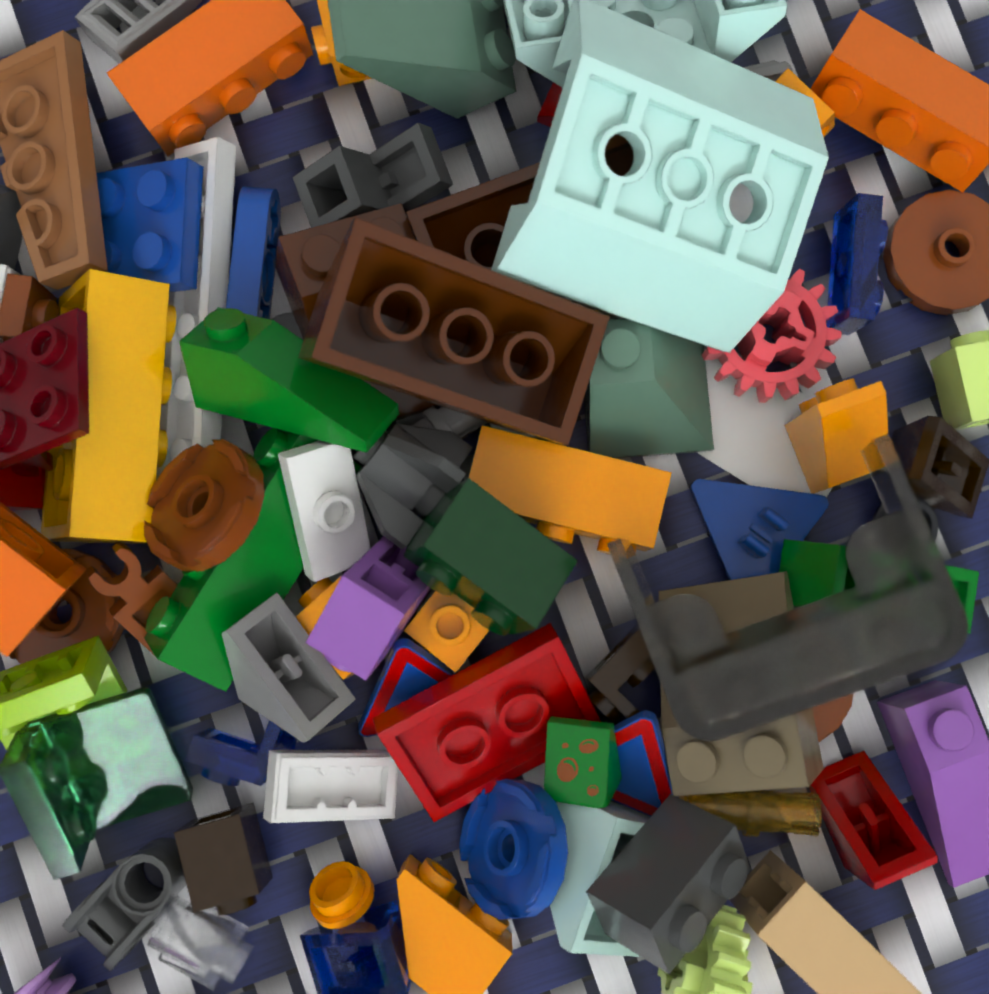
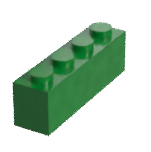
M275 428L270 429L261 438L253 455L264 477L265 496L258 521L244 544L223 563L205 571H182L184 576L171 597L164 596L155 604L146 622L145 629L147 634L144 639L158 660L216 688L227 691L233 681V676L221 633L278 592L284 600L304 568L277 453L319 440ZM353 461L355 473H357L361 465Z

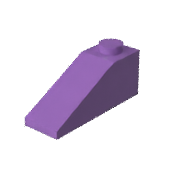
M384 536L342 575L306 641L308 645L321 652L331 665L342 671L352 672L365 681L388 654L394 642L397 641L432 590L416 575L418 567L403 556L406 548L402 550Z
M934 680L878 701L877 704L948 885L954 888L989 875V739L967 685Z

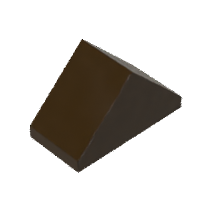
M926 416L894 430L889 446L890 466L882 469L877 489L895 495H912L923 499L933 508L972 519L989 465V459L941 417Z

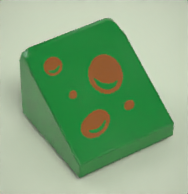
M551 716L547 722L544 790L559 803L599 809L606 808L622 779L614 724Z

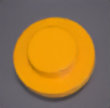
M346 861L332 863L323 868L310 885L311 913L317 922L325 928L340 929L349 926L360 919L370 907L374 898V883L363 868L354 866Z

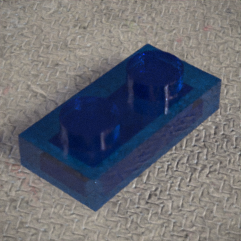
M858 193L834 214L827 306H837L839 312L829 319L826 325L828 328L841 331L843 335H850L874 321L882 305L884 287L882 281L877 280L878 263L888 236L887 222L882 219L883 196Z

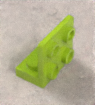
M99 635L0 672V740L30 790L39 791L150 749L153 737Z

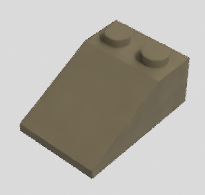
M787 571L659 591L660 639L663 641L660 645L661 729L673 796L809 787L824 768Z

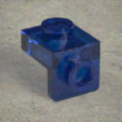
M270 720L261 744L209 728L194 734L185 761L202 766L201 775L216 783L238 786L240 780L262 786L266 783L269 750H295L297 738Z

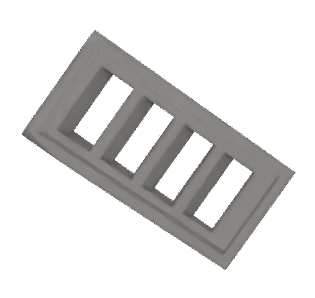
M91 0L74 18L88 38L120 64L189 16L203 0H165L159 6L152 0ZM137 6H140L148 14L139 19L132 11ZM124 22L129 28L121 34L116 28Z

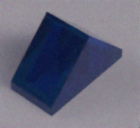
M396 900L368 909L360 919L344 928L328 929L319 926L299 935L317 994H409L412 980L408 976L402 920Z

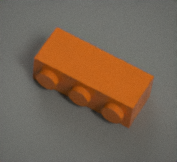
M211 0L106 74L165 154L170 156L177 148L199 142L204 137L208 128L228 114H237L248 108L259 92L278 79L283 80L295 75L303 67L306 59L314 54L304 23L286 0Z
M860 9L810 89L835 112L837 119L963 193L989 165V84Z

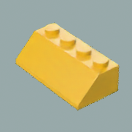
M89 269L59 297L60 315L77 307L87 313L89 434L47 451L53 455V470L45 471L41 534L50 541L147 543L144 537V521L151 524V516L154 508L147 505L151 488L156 482L157 467L161 468L163 466L168 448L167 433L165 430L160 429L161 405H165L168 402L172 388L171 369L164 367L165 345L172 340L176 327L175 306L168 304L170 284Z

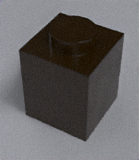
M254 802L193 819L174 832L194 913L216 907L218 915H228L257 903L256 895L260 894L273 877Z

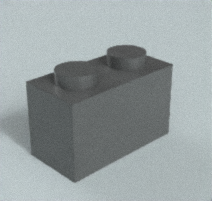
M670 794L586 892L607 936L670 974L686 953H690L697 948L705 935L708 924L726 901L739 894L751 869L735 824Z

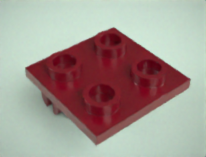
M78 307L0 343V470L11 466L14 473L27 477L39 476V468L52 471L53 455L47 451L89 434L87 313Z

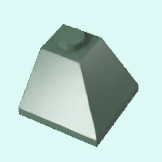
M625 318L610 319L584 395L588 452L612 458H629L713 451L706 362L701 355L704 352V345Z

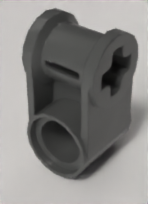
M164 837L152 840L120 863L114 872L93 890L63 923L62 926L69 933L78 930L106 957L103 966L109 972L141 941L155 923L153 921L186 886L176 840ZM144 862L151 863L159 868L164 878L163 888L155 887L148 882L144 875Z

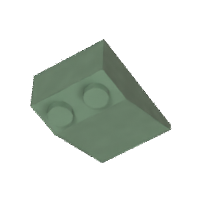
M328 0L336 61L457 119L516 92L512 67L515 64L516 56L512 41L507 35L503 0Z

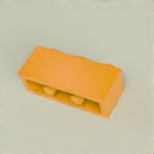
M482 425L469 479L526 522L537 524L536 529L550 540L572 544L574 534L599 540L597 551L621 558L634 559L636 550L645 552L654 549L672 472Z

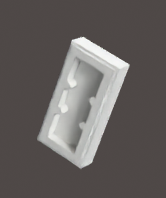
M319 440L277 453L305 575L313 582L350 569L371 549L351 448Z
M269 750L263 819L270 823L394 819L399 768L387 750Z

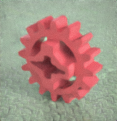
M798 269L787 281L784 293L737 344L742 358L738 355L735 348L730 353L707 347L701 354L703 360L719 359L722 364L714 376L717 382L726 379L730 375L737 380L734 395L740 397L752 386L757 388L759 403H766L773 397L776 388H778L783 399L788 400L799 393V383L809 389L821 380L816 368L826 369L834 363L836 356L824 347L837 342L841 338L842 332L834 328H828L826 322L839 311L837 306L821 307L817 299L822 296L826 289L822 284L814 286L809 291L802 286L805 276L804 270ZM764 324H769L774 328L772 338L775 340L774 343H769L764 339L766 334ZM776 361L786 365L792 362L798 364L782 372L765 371L770 363Z

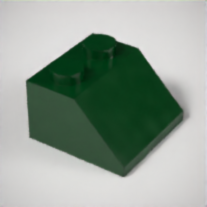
M469 478L446 493L437 506L425 518H421L424 522L408 544L403 555L418 567L416 575L423 583L441 594L451 595L452 592L474 608L471 615L479 624L502 636H506L508 633L513 635L537 629L578 562L573 556Z

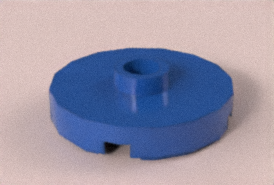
M503 779L496 781L497 784L493 790L485 794L486 788H484L472 801L464 817L459 842L461 861H468V869L471 878H464L469 894L483 912L500 920L535 917L553 902L564 881L568 857L566 826L556 801L540 785L525 780Z

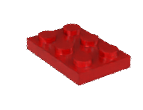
M551 623L372 718L378 737L433 822L471 803L484 788H486L485 795L491 792L497 784L496 781L515 779L543 764L546 756L547 722L551 716L601 722Z

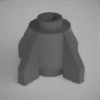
M395 423L387 433L384 432L367 453L357 450L353 458L362 465L356 473V478L380 533L402 550L406 548L424 522L421 518H425L446 493L461 483L466 473L460 469V466L473 447L451 431Z

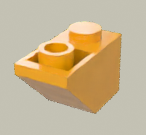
M854 378L824 388L815 393L816 397L799 404L798 406L802 414L784 425L811 494L890 466L887 395L882 381L858 389Z
M409 854L403 862L397 877L409 979L428 994H483L513 954L512 933L507 930L509 921L507 919L500 920L483 912L476 902L473 904L454 889L457 881L442 865L430 858H426L421 863Z

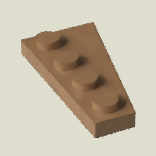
M62 30L0 60V147L6 161L0 166V170L6 187L17 193L21 208L17 212L16 217L38 282L56 290L73 285L89 269L108 271L82 47L80 41Z

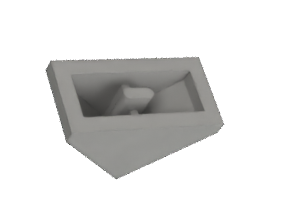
M278 592L221 633L238 699L302 743L309 741L356 700L324 655L306 643L309 637L308 633Z

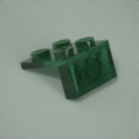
M147 687L86 704L69 714H53L28 722L15 733L0 763V776L53 880L81 872L90 841L95 838L97 829L191 800L193 794V786L154 696Z

